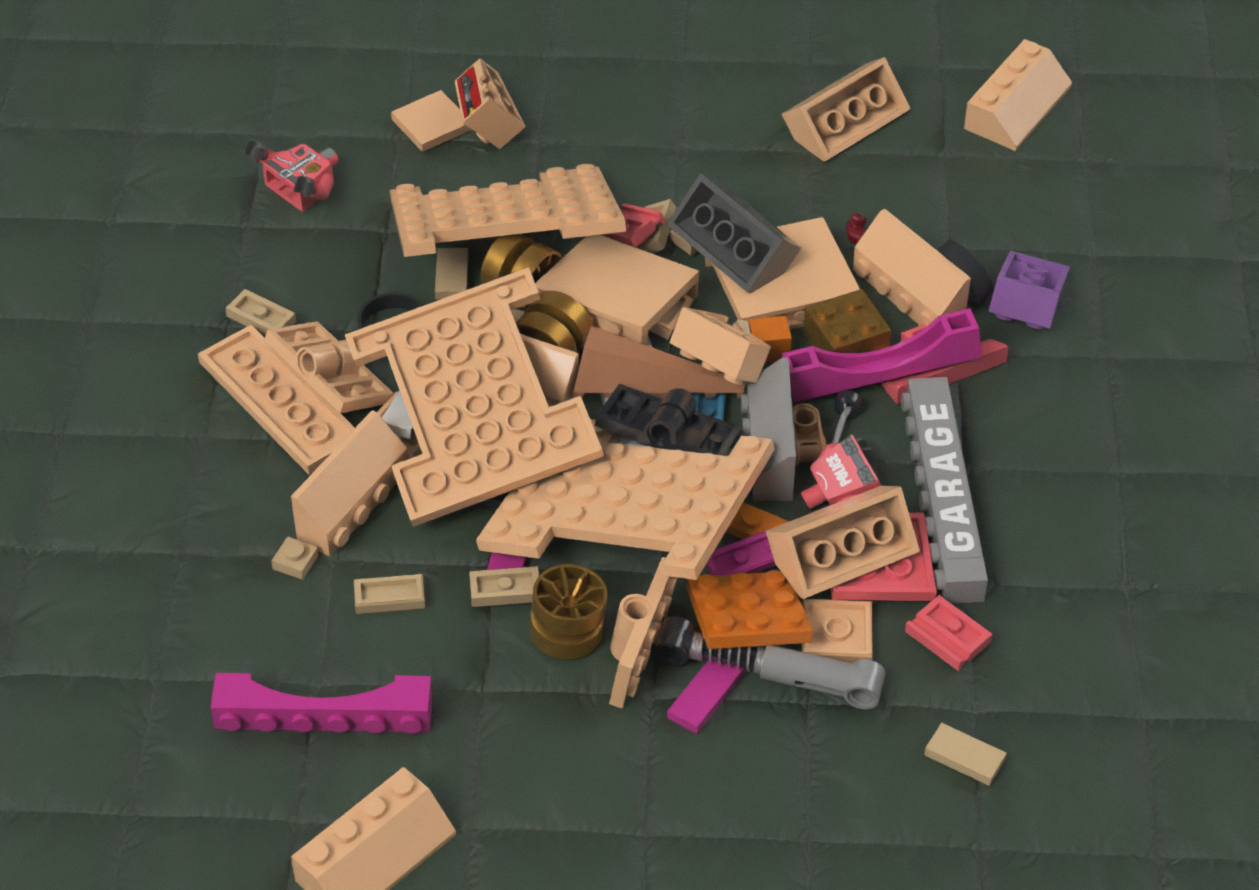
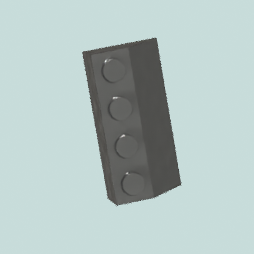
M700 173L667 222V225L750 294L783 275L801 250L798 244L721 181Z

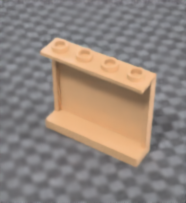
M823 217L777 226L779 230L798 244L801 250L783 275L751 294L742 289L705 257L706 267H714L737 320L748 321V319L786 316L790 330L804 327L806 306L860 289Z
M602 235L586 236L542 276L535 285L539 294L544 291L553 290L574 298L590 315L593 327L648 346V330L684 294L692 298L698 296L699 270Z

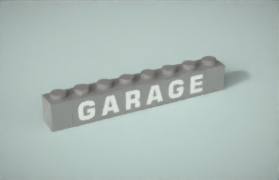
M947 377L908 379L907 392H902L901 407L903 412H908L905 422L907 436H912L913 439L910 442V456L912 461H917V466H915L916 486L922 487V491L919 494L920 510L926 511L927 514L925 523L927 536L931 537L932 541L929 544L932 564L936 563L937 570H934L936 590H941L942 597L951 604L984 602L988 578Z

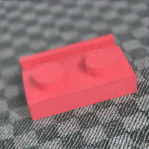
M623 203L621 205V212L625 218L626 232L601 235L636 248L647 241V237L656 230L655 225L657 223L663 224L666 221L661 211Z
M940 595L916 614V618L912 621L909 620L905 626L907 634L957 671L962 669V665L966 661L970 662L991 643L993 635Z

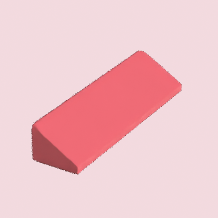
M988 339L980 342L981 358L882 381L880 384L893 401L899 404L901 403L902 392H907L908 379L947 377L948 384L1006 363L1009 348L1004 343Z

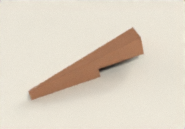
M591 326L583 349L573 397L581 396L583 398L584 393H603L604 398H609L618 384H622L658 398H664L670 390L675 388L685 389L690 393H705L706 398H715L716 393H736L737 398H741V394H744L746 381H743L742 385L732 383L724 379L725 373L708 370L700 364Z

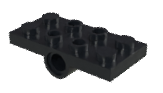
M618 384L597 414L595 421L596 427L602 428L608 433L635 440L644 446L696 453H711L722 456L730 454L739 439L742 428L697 412L694 396L685 389H672L666 394L664 399L622 384Z

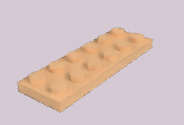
M252 325L198 353L199 363L308 475L312 474L355 429L341 413L335 410L324 397L315 391L300 374L295 372L264 341L265 338Z

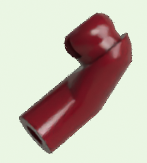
M859 213L851 214L850 220L846 222L848 239L855 245H857L866 232L864 227L866 217Z

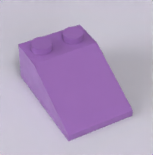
M1010 251L997 277L988 312L995 313V316L1002 320L1012 321L1017 319L1024 321L1031 328H1050L1070 267Z

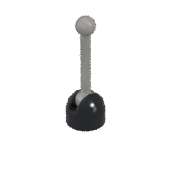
M843 390L837 395L835 411L840 416L832 443H839L846 419L855 417L860 411L862 398L853 391Z

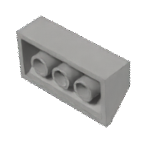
M781 358L761 371L757 383L747 381V394H741V414L747 413V418H742V436L772 439L775 449L752 487V501H793L796 451L788 358Z

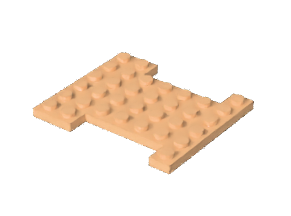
M581 164L576 166V169L564 170L562 167L549 168L546 172L539 173L540 182L536 179H525L516 185L498 182L491 184L489 188L478 189L476 186H464L459 191L447 192L445 189L431 190L427 195H422L420 186L414 187L413 184H401L396 189L390 190L391 204L404 257L436 253L435 243L559 229L563 239L626 232L625 218L599 167H594L592 164Z
M529 267L345 334L356 367L385 356L388 357L420 445L421 455L391 466L413 527L604 456L581 396L549 407L511 313L513 309L541 300Z
M590 419L604 456L511 490L476 539L479 551L538 559L553 537L666 551L669 554L662 563L664 576L697 580L774 452L773 440L755 436H741L729 456L660 449L649 446H633L617 443L621 435H614L602 428L596 427V420Z

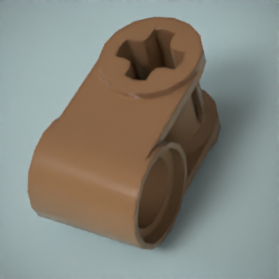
M798 404L792 408L796 451L795 466H799V463L815 462L826 446L818 409L810 404Z

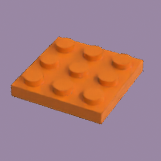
M772 570L766 573L749 574L738 572L731 575L704 574L699 576L697 580L687 579L686 590L708 649L812 643L813 630L797 592L781 571Z

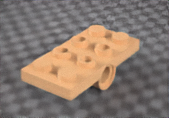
M318 321L267 330L264 341L339 413L384 405L393 396V392L365 364L356 367L347 340L338 341Z
M664 557L661 558L647 595L630 594L620 602L610 645L611 653L619 660L609 704L621 709L627 696L634 698L640 682V673L647 666L651 654L650 648L652 643H656L662 625L661 621L663 617L667 616L672 602L671 596L678 577L664 576L662 563L666 559Z

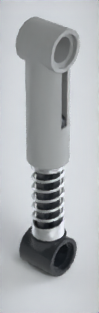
M675 616L667 617L663 620L653 650L654 656L659 661L670 666L683 665L692 658L701 662L709 659L710 664L713 663V660L718 661L720 666L723 665L721 662L727 663L729 668L732 665H736L738 670H741V667H745L748 672L754 669V673L760 674V679L843 697L847 703L859 709H872L878 705L886 675L882 665L872 660L861 659L849 663L773 645H767L766 648L759 646L757 649H752L751 647L708 649L703 634L697 633L694 625L688 620Z

